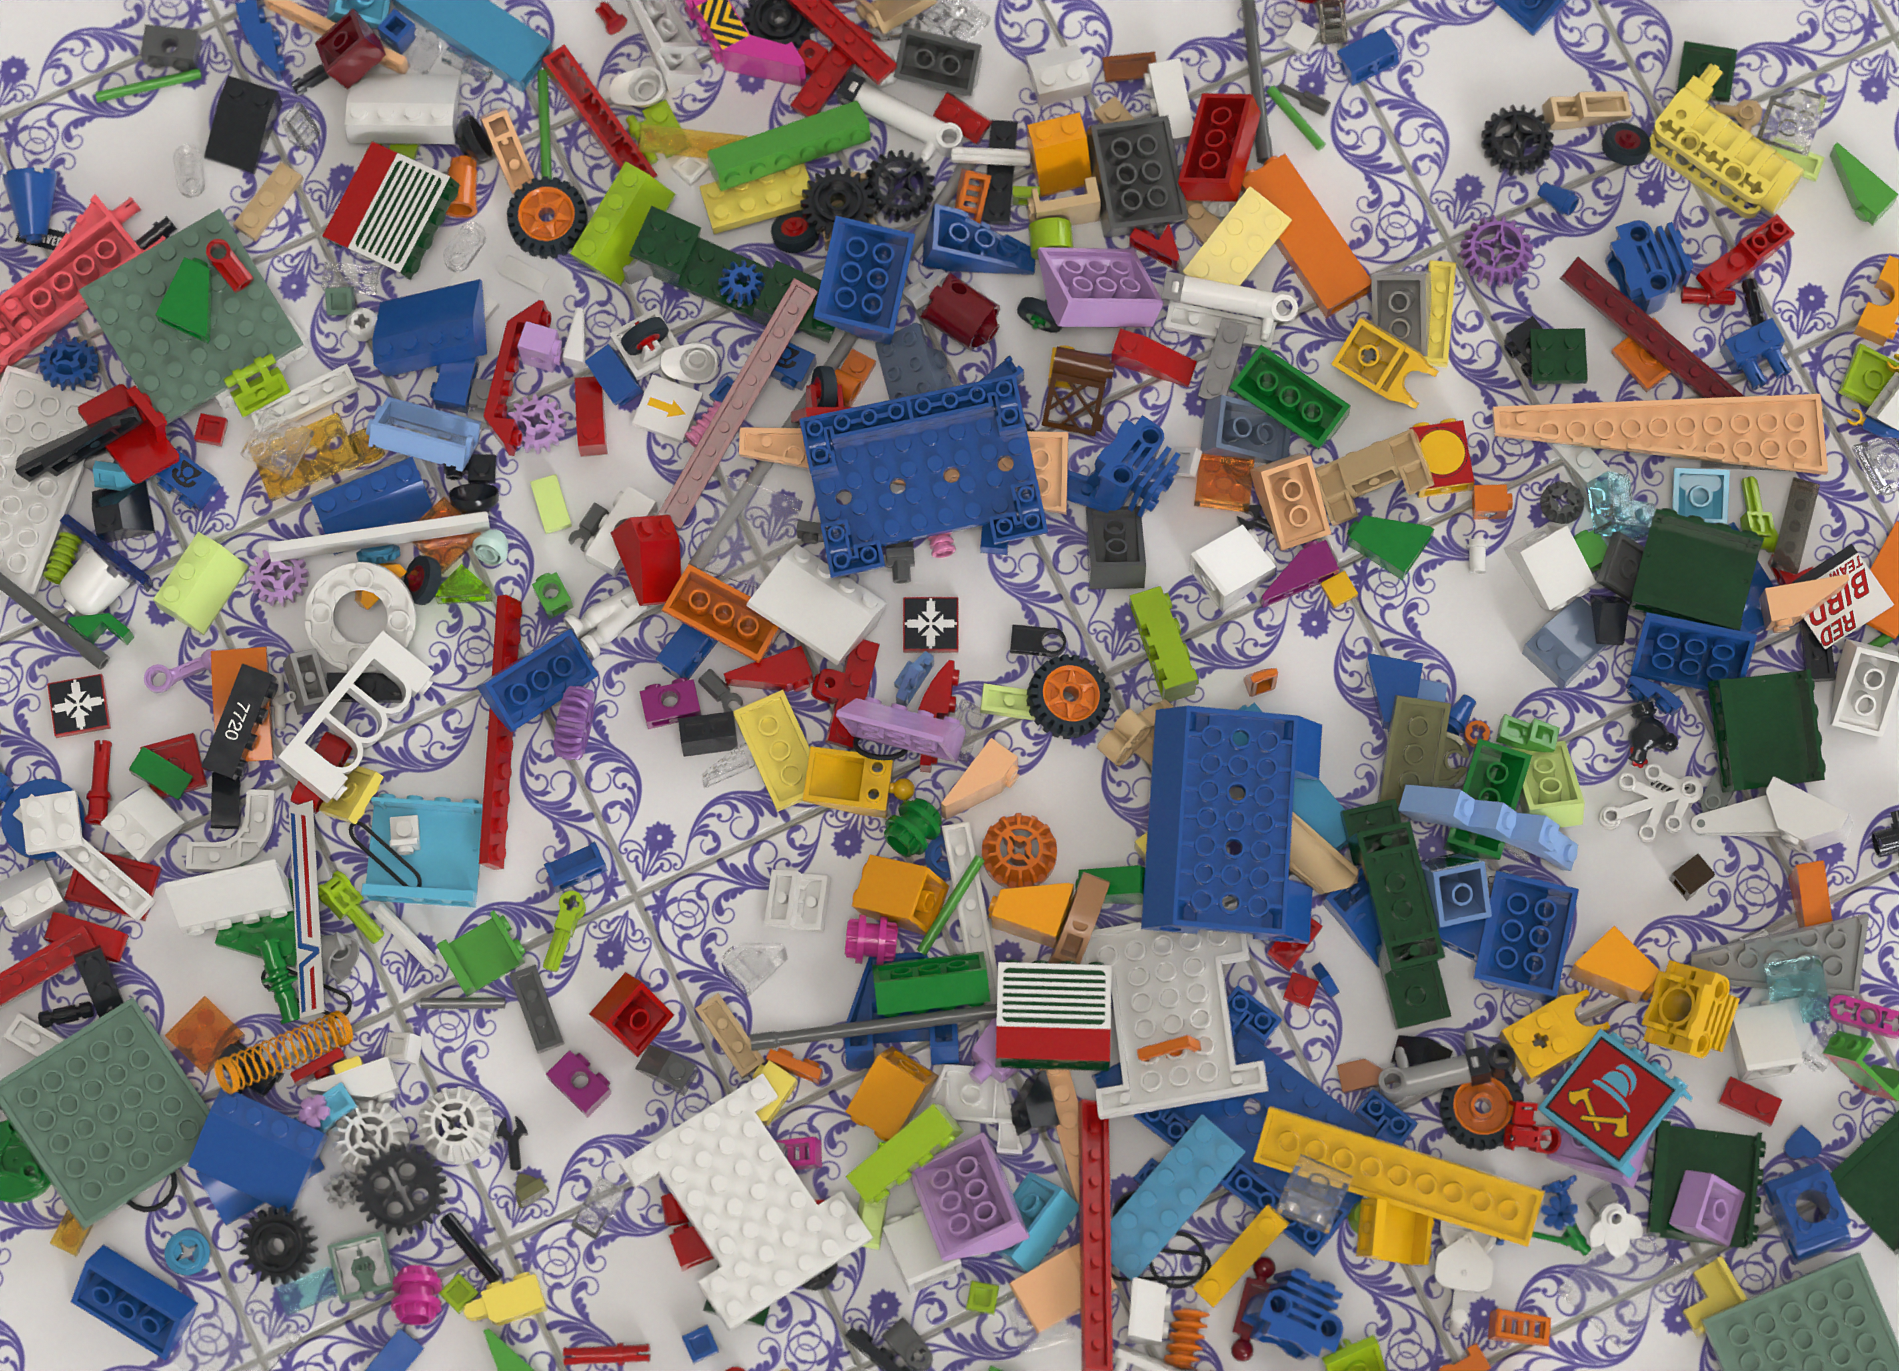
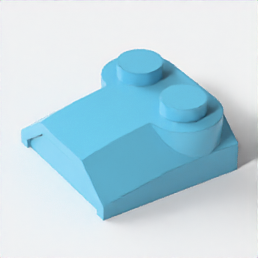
M1673 468L1672 509L1678 515L1686 517L1690 515L1699 516L1704 519V522L1711 524H1728L1730 470Z

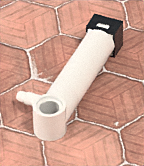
M851 71L848 72L837 91V102L839 104L845 105L857 100L863 112L926 143L919 157L923 158L922 165L931 157L935 148L942 156L949 158L951 157L952 147H963L962 131L959 126L954 123H944L867 84L865 78ZM946 137L956 139L955 142L950 144L943 141Z
M1166 271L1161 296L1163 300L1263 318L1260 337L1263 341L1269 340L1274 320L1289 322L1298 313L1296 300L1288 294L1274 293ZM1282 301H1288L1292 304V312L1287 316H1282L1277 312V306Z

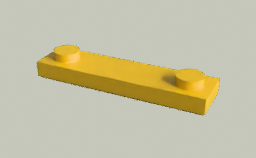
M1268 1204L1192 1289L1214 1308L1290 1223Z

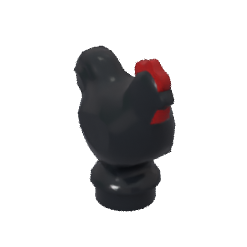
M1653 701L1631 706V716L1637 722L1630 730L1628 736L1631 745L1628 759L1632 761L1633 766L1642 768L1643 765L1648 763L1646 759L1648 750L1658 748L1665 752L1674 751L1678 745V739L1673 733L1667 731L1662 722L1654 718L1653 715L1657 709L1654 708Z

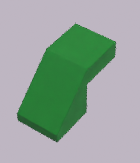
M110 613L70 617L67 620L75 632L93 644L106 629L126 645L134 639L130 629Z

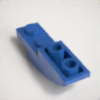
M245 0L244 2L235 3L240 24L252 52L259 63L276 81H283L281 71L286 70L283 54L278 55L277 47L282 46L279 30L274 31L271 22H267L264 8H259L258 0Z

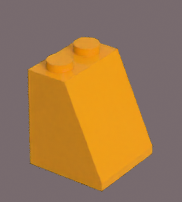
M1080 112L1027 125V150L1031 153L1030 161L1037 186H1040V197L1085 187V178H1091L1092 174L1087 136Z
M870 854L867 863L863 866L858 889L853 894L852 907L862 915L879 921L880 916L887 917V922H895L900 928L925 936L940 913L950 886L928 867Z
M1060 883L1001 889L998 897H992L988 909V918L992 919V928L1054 948L1063 927L1064 918L1073 899L1074 884Z
M1614 925L1574 963L1568 976L1575 981L1637 1004L1641 999L1648 1001L1653 996L1654 984L1660 970Z
M891 1046L877 1056L845 1112L851 1115L850 1119L860 1126H868L875 1131L874 1134L879 1139L887 1142L908 1125L939 1075Z

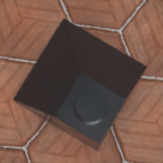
M146 480L122 491L111 489L92 491L94 526L96 535L102 544L156 533Z

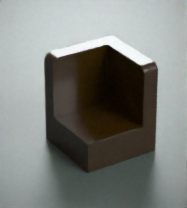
M1696 854L1674 871L1669 881L1684 899L1688 901L1696 894L1699 888L1715 876V873L1699 854Z

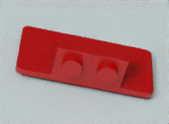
M118 384L81 404L78 407V413L85 423L89 425L130 406L135 405L144 423L108 444L105 448L134 484H138L177 463L180 458L179 453L166 438L165 426H167V421L160 411L156 412L149 396L145 392L141 393L136 386L127 389L125 385Z

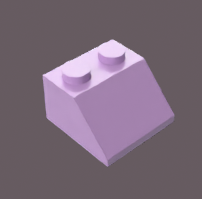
M1686 1170L1669 1224L1686 1234L1729 1247L1745 1193L1711 1173Z

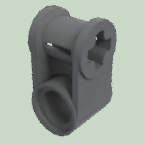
M902 1317L881 1336L897 1355H900L914 1371H926L931 1367L933 1356L930 1349L905 1318ZM915 1352L919 1354L924 1353V1362L921 1363L918 1360L914 1362L913 1354Z

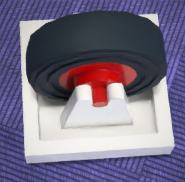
M657 307L609 333L610 338L636 381L661 368L660 358L665 349L680 346Z

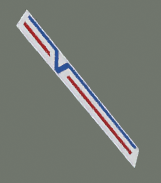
M313 800L289 808L300 1019L325 1012Z

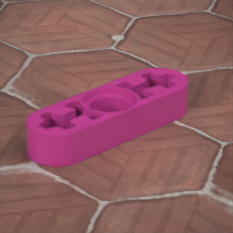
M1845 995L1833 997L1827 1005V1014L1835 1022L1888 1038H1899V1029L1896 1032L1892 1031V1025L1883 1023L1882 1028L1878 1027L1882 1014L1886 1015L1883 1019L1884 1021L1892 1022L1894 1018L1899 1020V1011ZM1839 1002L1844 1003V1008L1850 1011L1854 1009V1006H1857L1858 1009L1855 1012L1854 1020L1850 1019L1853 1013L1844 1012L1842 1015H1838L1837 1009L1833 1008V1006H1837ZM1868 1009L1874 1012L1876 1016L1875 1022L1873 1024L1862 1022L1860 1018L1861 1011Z

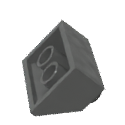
M903 26L894 77L972 96L977 86L982 62V45Z

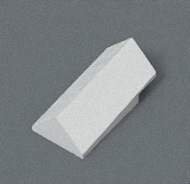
M627 0V4L652 59L664 77L668 94L703 78L705 73L693 54L699 48V45L674 1Z

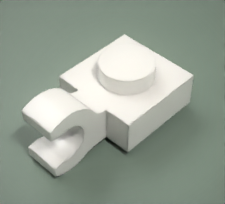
M938 269L928 279L922 276L903 289L902 295L904 299L916 310L927 305L931 301L929 296L932 290L937 285L942 287L943 282L941 280L947 276V273L942 269Z

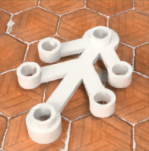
M1650 764L1645 770V778L1650 782L1658 781L1673 789L1663 793L1636 781L1633 774L1624 773L1619 778V787L1624 791H1632L1647 799L1621 808L1607 806L1600 812L1599 823L1604 829L1614 830L1620 825L1622 819L1652 809L1646 824L1642 825L1638 832L1640 840L1651 842L1655 838L1656 826L1666 805L1678 800L1673 815H1670L1664 824L1665 829L1669 833H1677L1682 827V818L1688 805L1698 802L1703 795V785L1697 778L1686 776L1678 779L1663 772L1659 765ZM1655 769L1658 772V776L1651 777L1648 771ZM1622 779H1631L1632 785L1625 786L1622 783ZM1687 785L1692 786L1694 793L1688 794L1684 787ZM1612 812L1616 815V819L1610 821L1606 818V814ZM1675 820L1678 822V827L1671 828L1668 822ZM1649 829L1652 832V836L1645 837L1642 831Z

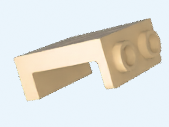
M855 0L857 3L855 11L862 21L866 20L872 29L876 28L882 34H885L936 4L937 0H874L871 3L866 0Z
M1096 177L1085 178L1083 195L1041 202L1037 188L1031 189V198H1027V213L1030 224L1039 219L1052 217L1068 219L1071 221L1072 226L1100 221L1101 201Z

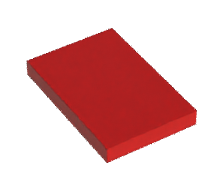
M99 851L151 897L154 896L162 871L161 867ZM73 869L64 897L66 901L130 917L76 869ZM149 910L139 920L146 921Z

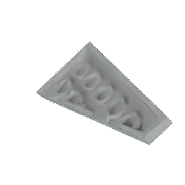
M1867 913L1691 952L1690 966L1723 975L1729 980L1730 986L1859 997L1869 916Z

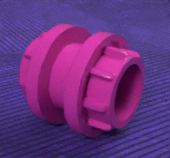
M859 914V919H849L847 922L845 956L847 958H855V963L862 964L863 956L877 957L876 965H883L884 961H893L896 956L897 924L895 922H887V917L880 916V924L866 923V915Z
M409 1265L401 1268V1271L393 1278L392 1286L394 1287H392V1290L400 1295L391 1300V1310L396 1313V1318L404 1324L425 1325L431 1323L436 1318V1314L441 1311V1300L434 1295L441 1292L442 1280L437 1277L434 1269L428 1266Z

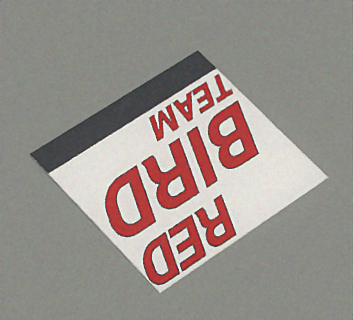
M1852 544L1792 582L1799 583L1845 574L1849 576V581L1839 593L1804 618L1824 649L1835 644L1894 605Z

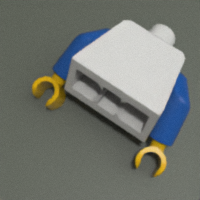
M1894 354L1893 357L1899 361V354ZM1887 361V369L1895 374L1865 414L1869 417H1863L1859 409H1852L1851 411L1860 415V419L1857 422H1852L1849 419L1847 421L1852 426L1860 424L1864 430L1882 438H1899V366H1893Z

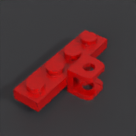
M854 23L871 40L874 39L872 33ZM805 40L798 50L805 63L806 74L810 78L790 106L791 109L805 118L821 112L848 72L855 65L835 45L828 52V49L818 42Z
M863 639L847 655L843 672L823 669L819 674L815 675L811 695L819 701L834 704L825 740L826 743L849 750L854 748V737L847 731L836 714L839 709L854 699L865 700L867 697L880 644Z

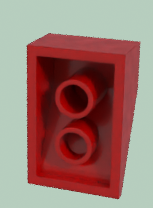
M670 515L630 517L610 533L639 606L665 604L681 578L680 539Z

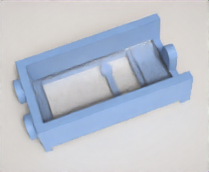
M387 397L384 404L377 407L374 420H369L366 435H369V447L376 445L378 448L430 462L445 463L449 467L451 465L456 466V470L463 471L478 446L481 421Z

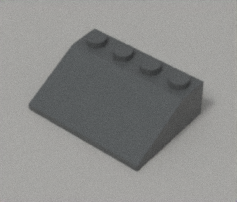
M1168 115L1090 125L1086 131L1091 174L1092 177H1096L1101 201L1100 220L1104 238L1128 235L1133 232L1134 228L1140 231L1143 229L1149 230L1168 225V223L1173 224L1189 219L1185 197L1178 183L1180 172Z

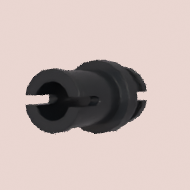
M167 216L159 223L157 221L153 223L154 227L135 241L141 249L145 250L160 239L161 236H164L166 239L169 238V235L177 230Z

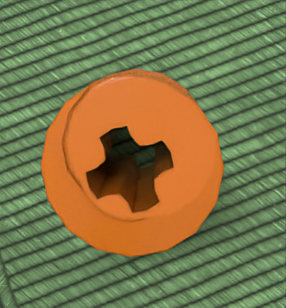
M1189 1308L1176 1310L1173 1316L1180 1321L1171 1322L1170 1327L1177 1332L1169 1333L1168 1336L1174 1343L1166 1345V1350L1172 1354L1165 1355L1163 1360L1182 1370L1198 1371L1191 1366V1363L1200 1362V1358L1193 1355V1352L1202 1351L1203 1347L1196 1344V1340L1205 1339V1336L1200 1334L1198 1329L1207 1328V1325L1200 1320L1201 1318L1209 1317L1210 1314Z

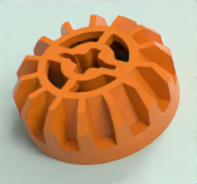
M1015 813L1014 816L1007 818L1003 816L996 824L989 827L982 842V858L985 860L983 865L990 878L1006 889L1039 886L1047 880L1054 870L1057 860L1056 839L1051 833L1049 826L1040 822L1036 816H1023L1022 813ZM1025 830L1032 835L1028 838L1021 835L1015 836L1012 831ZM1035 838L1039 844V852L1036 858L1032 855L1031 841ZM1002 839H1004V844L1007 846V855L1004 858L1000 853ZM1014 846L1018 849L1024 847V855L1021 853L1015 854Z

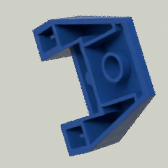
M920 952L896 953L893 961H884V963L928 958V955ZM877 957L868 958L846 1023L891 1018L878 1015L872 969V965L876 964ZM933 1008V1009H929V1010H928L927 1012H925V1013L938 1012V1011H946V1010H941L940 1008ZM912 1011L900 1012L901 1014L895 1017L915 1015V1013H912ZM957 1023L845 1038L846 1068H871L875 1061L874 1044L930 1041L931 1065L959 1064Z

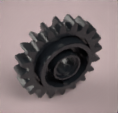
M748 0L750 8L743 9L746 17L742 18V22L750 35L785 45L792 42L794 46L800 49L803 45L801 40H811L809 33H815V26L787 0ZM777 17L786 19L780 24L773 22Z
M837 166L835 174H831L830 170L825 168V177L815 173L816 183L810 180L807 181L809 190H802V197L805 198L801 200V208H804L802 217L809 218L807 221L808 227L816 225V235L824 230L825 239L828 240L832 234L836 216L869 223L867 218L874 217V211L870 209L875 207V200L871 199L874 196L873 189L867 190L869 187L868 180L860 182V173L851 177V169L848 168L844 174H841V170ZM835 200H841L845 204L842 207H834L831 203Z
M285 1205L279 1208L278 1213L275 1206L268 1208V1214L262 1209L257 1212L258 1218L251 1217L248 1219L252 1227L246 1226L242 1228V1231L248 1237L239 1239V1242L245 1244L247 1248L239 1253L249 1256L243 1264L244 1266L253 1264L254 1268L250 1274L254 1275L260 1271L261 1282L270 1276L271 1285L277 1284L279 1279H281L283 1285H286L290 1282V1277L294 1281L300 1279L299 1272L303 1274L308 1273L309 1268L306 1264H313L316 1261L310 1256L311 1253L319 1251V1248L311 1245V1242L317 1240L318 1236L309 1235L314 1225L305 1227L304 1223L307 1216L305 1215L297 1219V1209L292 1210L289 1214H287V1207ZM275 1238L283 1242V1252H279L274 1248Z

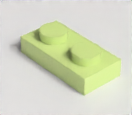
M983 684L980 713L1035 720V717H1031L1029 713L1030 706H1027V689Z

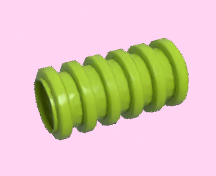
M68 532L59 533L58 537L60 540H56L55 543L57 548H53L52 553L54 555L50 556V563L46 565L48 570L43 573L46 580L60 585L64 576L69 572L68 570L73 567L71 562L75 561V553L79 552L78 546L82 544V540L78 536Z

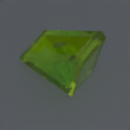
M462 564L439 586L435 595L437 604L493 602L490 588Z

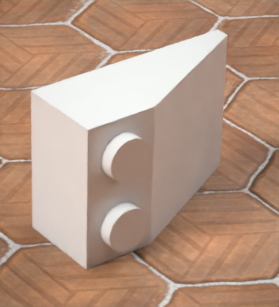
M1846 639L1837 668L1831 725L1883 738L1899 689L1898 652Z

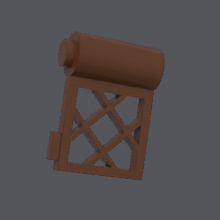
M1057 346L1041 426L1095 436L1096 431L1101 432L1105 415L1100 414L1106 379H1112L1115 363L1110 362L1111 357ZM1056 380L1068 382L1073 391L1060 398L1054 389ZM1074 383H1075V384H1080L1081 386H1079L1078 388H1076V386L1074 385ZM1087 386L1099 388L1097 398L1088 404L1079 392ZM1076 394L1084 406L1071 414L1064 401ZM1054 395L1057 401L1052 404V399ZM1059 404L1068 416L1060 422L1048 420L1050 410ZM1096 404L1095 411L1093 412L1090 407ZM1087 410L1093 419L1091 428L1079 426L1074 417Z

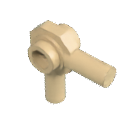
M1744 99L1737 106L1716 104L1715 110L1721 114L1735 117L1741 128L1748 130L1750 133L1752 127L1761 122L1763 109L1757 101Z

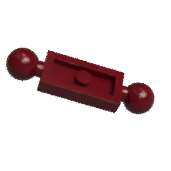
M1266 1256L1259 1257L1253 1264V1272L1256 1278L1247 1277L1232 1331V1334L1239 1335L1240 1339L1232 1344L1231 1354L1235 1360L1240 1362L1248 1361L1254 1353L1251 1343L1252 1338H1250L1253 1326L1241 1321L1246 1306L1254 1295L1270 1291L1268 1289L1271 1283H1267V1279L1271 1278L1276 1270L1274 1261Z

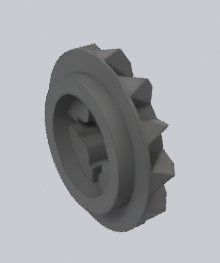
M1557 481L1552 485H1548L1542 493L1540 499L1541 510L1550 521L1568 524L1575 521L1581 515L1584 509V497L1580 492V488H1576L1571 482ZM1566 493L1567 502L1570 505H1564L1561 511H1558L1559 502L1555 499H1560Z

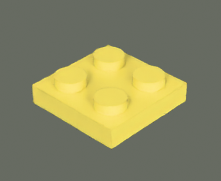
M346 763L344 767L350 766L351 764ZM360 766L346 776L348 779L343 785L347 789L336 801L332 797L328 803L323 801L319 811L327 816L352 824L358 822L364 815L366 806L372 796L377 793L379 785L384 778L377 771Z

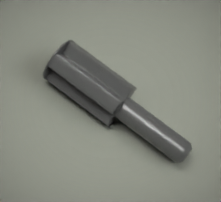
M1280 83L1278 86L1279 91L1300 100L1299 105L1322 116H1325L1330 108V101L1307 90L1302 93L1283 83Z

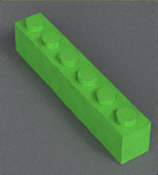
M856 100L707 151L709 169L720 191L870 141L869 121Z

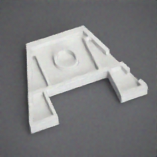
M945 1064L928 1107L932 1104L943 1105L956 1122L999 1125L997 1154L1022 1156L1023 1149L1015 1126L1012 1123L1011 1103L1005 1082L999 1083L990 1075L980 1085L969 1075V1072L975 1066Z

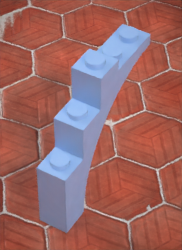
M1405 785L1398 811L1411 820L1449 826L1487 836L1530 852L1561 870H1572L1579 845L1558 831L1560 826L1547 816L1517 813L1503 802L1475 800L1460 789Z

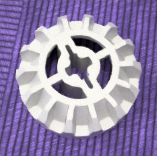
M462 1086L451 1089L446 1087L441 1089V1092L436 1095H431L427 1099L424 1108L420 1109L417 1130L423 1146L431 1156H435L438 1161L446 1164L462 1165L478 1159L488 1150L495 1135V1118L487 1101L476 1091L465 1089ZM454 1103L463 1105L460 1111L451 1110L447 1112L442 1109L446 1105ZM467 1108L470 1109L474 1117L473 1128L470 1127L469 1121L464 1114ZM436 1118L442 1123L445 1131L442 1137L439 1136L435 1128ZM448 1120L451 1122L460 1121L464 1130L457 1127L452 1130ZM448 1136L454 1140H460L462 1138H465L457 1142H450L446 1140Z
M368 1100V1102L361 1104L356 1103L358 1107L340 1118L336 1127L333 1128L332 1147L336 1157L342 1166L355 1176L357 1173H366L361 1167L362 1163L371 1164L369 1156L361 1155L355 1150L361 1147L366 1153H375L374 1156L377 1158L380 1156L379 1149L367 1141L363 1129L368 1134L374 1136L377 1146L381 1147L386 1153L389 1152L390 1143L394 1145L395 1150L400 1149L402 1142H404L406 1150L410 1148V1132L405 1120L399 1112L387 1103L383 1104L375 1100ZM372 1117L381 1120L383 1123L377 1127L373 1124H365L362 1119ZM355 1126L358 1130L356 1134L357 1143L351 1146L350 1132L352 1127ZM387 1127L389 1138L384 1148L385 1138L381 1130ZM392 1167L388 1168L389 1173L394 1172Z

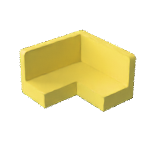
M1722 1256L1717 1257L1713 1262L1692 1273L1706 1299L1682 1312L1696 1337L1706 1333L1701 1319L1747 1300Z

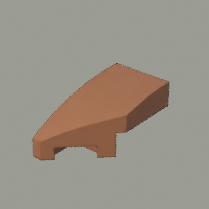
M1360 1059L1337 1065L1343 1093L1347 1094L1369 1087H1379L1378 1078L1383 1069L1367 1059ZM1391 1081L1388 1084L1396 1083L1397 1081Z

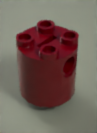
M952 273L946 277L942 287L937 285L932 290L929 296L932 302L921 314L923 320L968 350H973L978 346L989 343L1000 327L996 320L1000 311V305Z

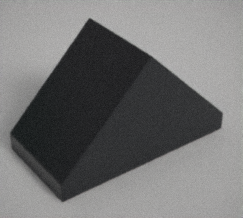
M1591 595L1590 600L1596 644L1623 646L1629 604L1618 596Z
M1398 1035L1395 1049L1397 1047L1404 1048L1409 1067L1451 1058L1453 1053L1452 1050L1428 1037ZM1394 1049L1393 1056H1392V1059H1391V1063L1397 1065L1396 1058H1395L1396 1053H1395V1049Z

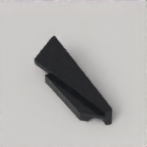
M135 405L130 406L19 455L15 471L29 482L47 471L57 477L141 425L144 421Z

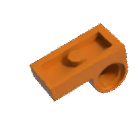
M854 349L850 351L842 367L835 370L837 384H842L844 407H852L876 365V360Z

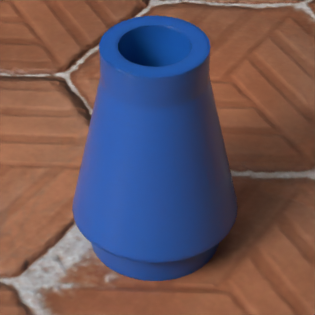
M1546 181L1540 186L1537 193L1539 197L1543 198L1559 214H1566L1568 216L1574 212L1580 199L1575 195V191L1549 184Z
M1464 694L1451 707L1447 732L1458 736L1460 733L1465 732L1473 708L1476 705V701L1472 697Z

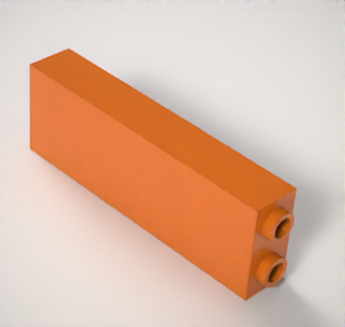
M1286 154L1280 157L1273 156L1265 161L1263 167L1256 171L1251 169L1245 173L1240 190L1243 194L1251 186L1292 219V222L1280 235L1275 244L1326 319L1372 292L1371 278Z

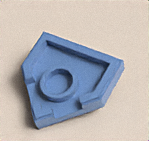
M925 651L914 663L911 661L907 662L894 682V687L899 689L896 694V704L908 706L934 666L933 655Z

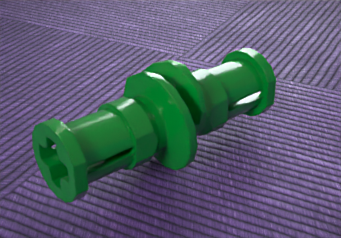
M276 937L255 944L256 949H260L265 964L264 969L268 974V977L261 981L262 985L272 986L268 989V992H274L273 997L282 1017L280 1023L282 1025L300 1019L297 994L292 986V983L298 980V976L288 974L287 963L283 958L278 943L281 940L280 937Z

